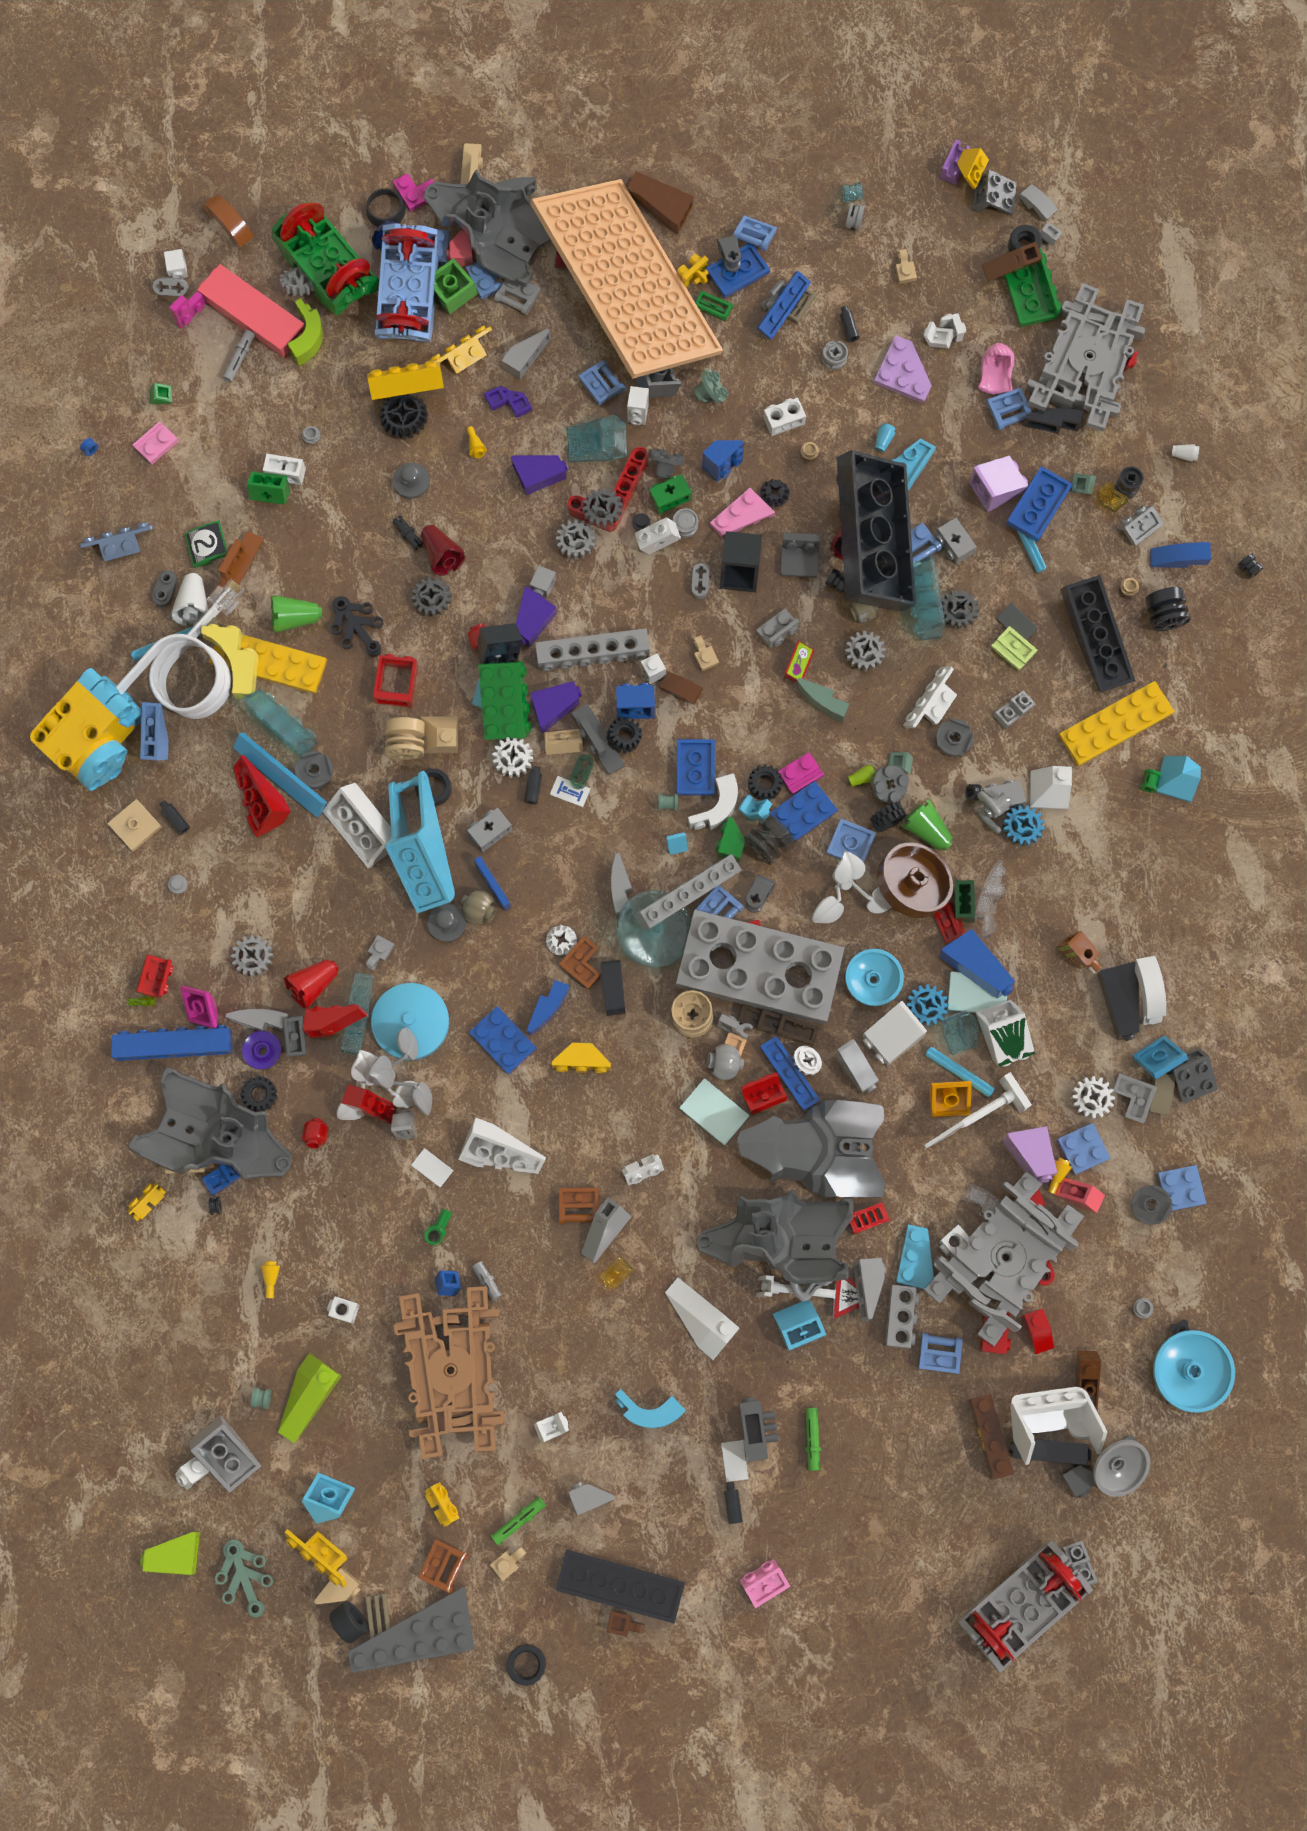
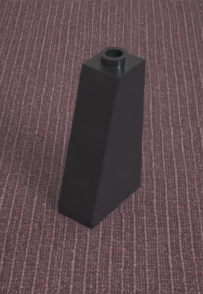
M1136 961L1103 969L1097 974L1117 1040L1129 1041L1135 1039V1036L1139 1033V981L1135 973Z
M1034 1439L1035 1445L1030 1459L1032 1461L1091 1466L1092 1446L1089 1444ZM1010 1442V1454H1013L1014 1459H1022L1015 1442Z

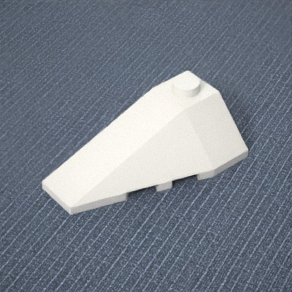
M475 1117L458 1160L476 1167L488 1165L495 1166V1169L501 1170L502 1167L513 1168L514 1171L538 1174L546 1157L494 1124Z
M677 1278L665 1293L697 1347L714 1360L736 1334L739 1327L680 1278Z

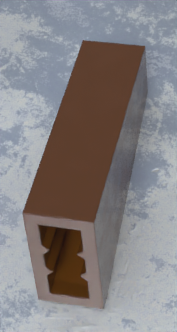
M636 171L627 182L630 195L670 230L678 234L693 207L694 196Z

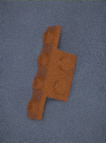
M247 531L242 541L235 539L234 543L229 545L225 559H222L218 566L221 579L213 592L214 595L221 597L232 582L239 586L264 541L262 537Z

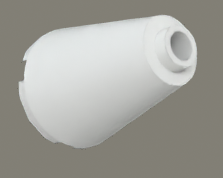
M189 573L184 576L172 608V619L184 626H187V623L195 626L209 609L202 578L196 573Z

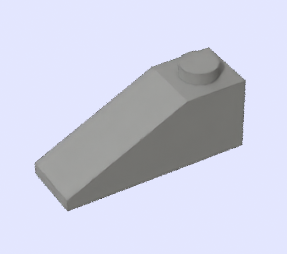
M547 328L512 346L501 358L502 368L521 380L551 340L550 330Z
M408 1109L399 1110L398 1114H393L391 1132L397 1140L417 1138L415 1114Z
M882 1258L859 1259L853 1263L861 1323L871 1320L874 1315L886 1273Z

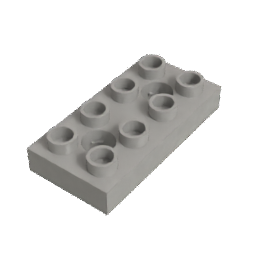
M694 910L675 988L687 991L694 990L706 996L738 1004H746L754 1008L765 1009L770 1012L825 1025L828 1021L845 947ZM718 947H725L732 952L735 962L726 969H719L712 964L709 956L710 952ZM793 966L804 968L809 976V984L801 988L790 986L785 978L786 969L788 970Z

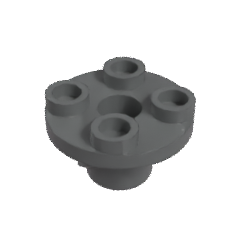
M659 448L657 450L650 449V452H648V457L656 460L653 463L655 468L654 475L661 479L670 478L675 470L674 465H683L684 455L667 454V450Z
M406 463L395 471L393 485L401 496L410 500L423 495L430 486V478L427 470L422 465Z
M440 905L433 909L428 917V929L431 935L441 942L451 943L460 938L465 931L466 920L463 917L462 910L455 905Z

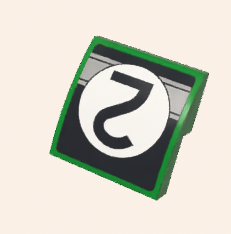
M220 521L202 525L185 533L194 568L212 564V560L226 557L227 547Z

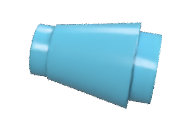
M882 423L881 427L878 428L875 443L877 451L885 452V449L896 434L895 427Z

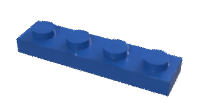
M796 271L756 327L768 340L775 336L811 282L802 273Z
M777 1036L760 1046V1049L803 1112L820 1101L808 1081L799 1071V1068L794 1065L795 1062Z

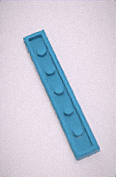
M242 732L238 735L233 746L238 753L245 755L256 768L315 817H319L322 814L327 801L245 733Z

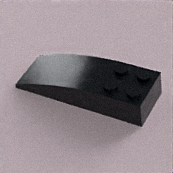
M1101 575L1067 585L1060 589L1078 644L1099 692L1101 693L1136 681Z

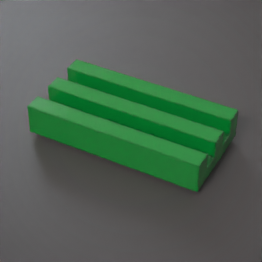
M702 290L695 301L701 312L724 322L727 321V317L730 315L734 305ZM701 298H705V299L711 301V303H710V302H707V301H705V300H703V299H701ZM716 304L727 308V310L717 306Z

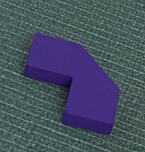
M499 386L484 393V397L492 411L506 404H509L516 418L533 411L527 397L522 392L511 391Z

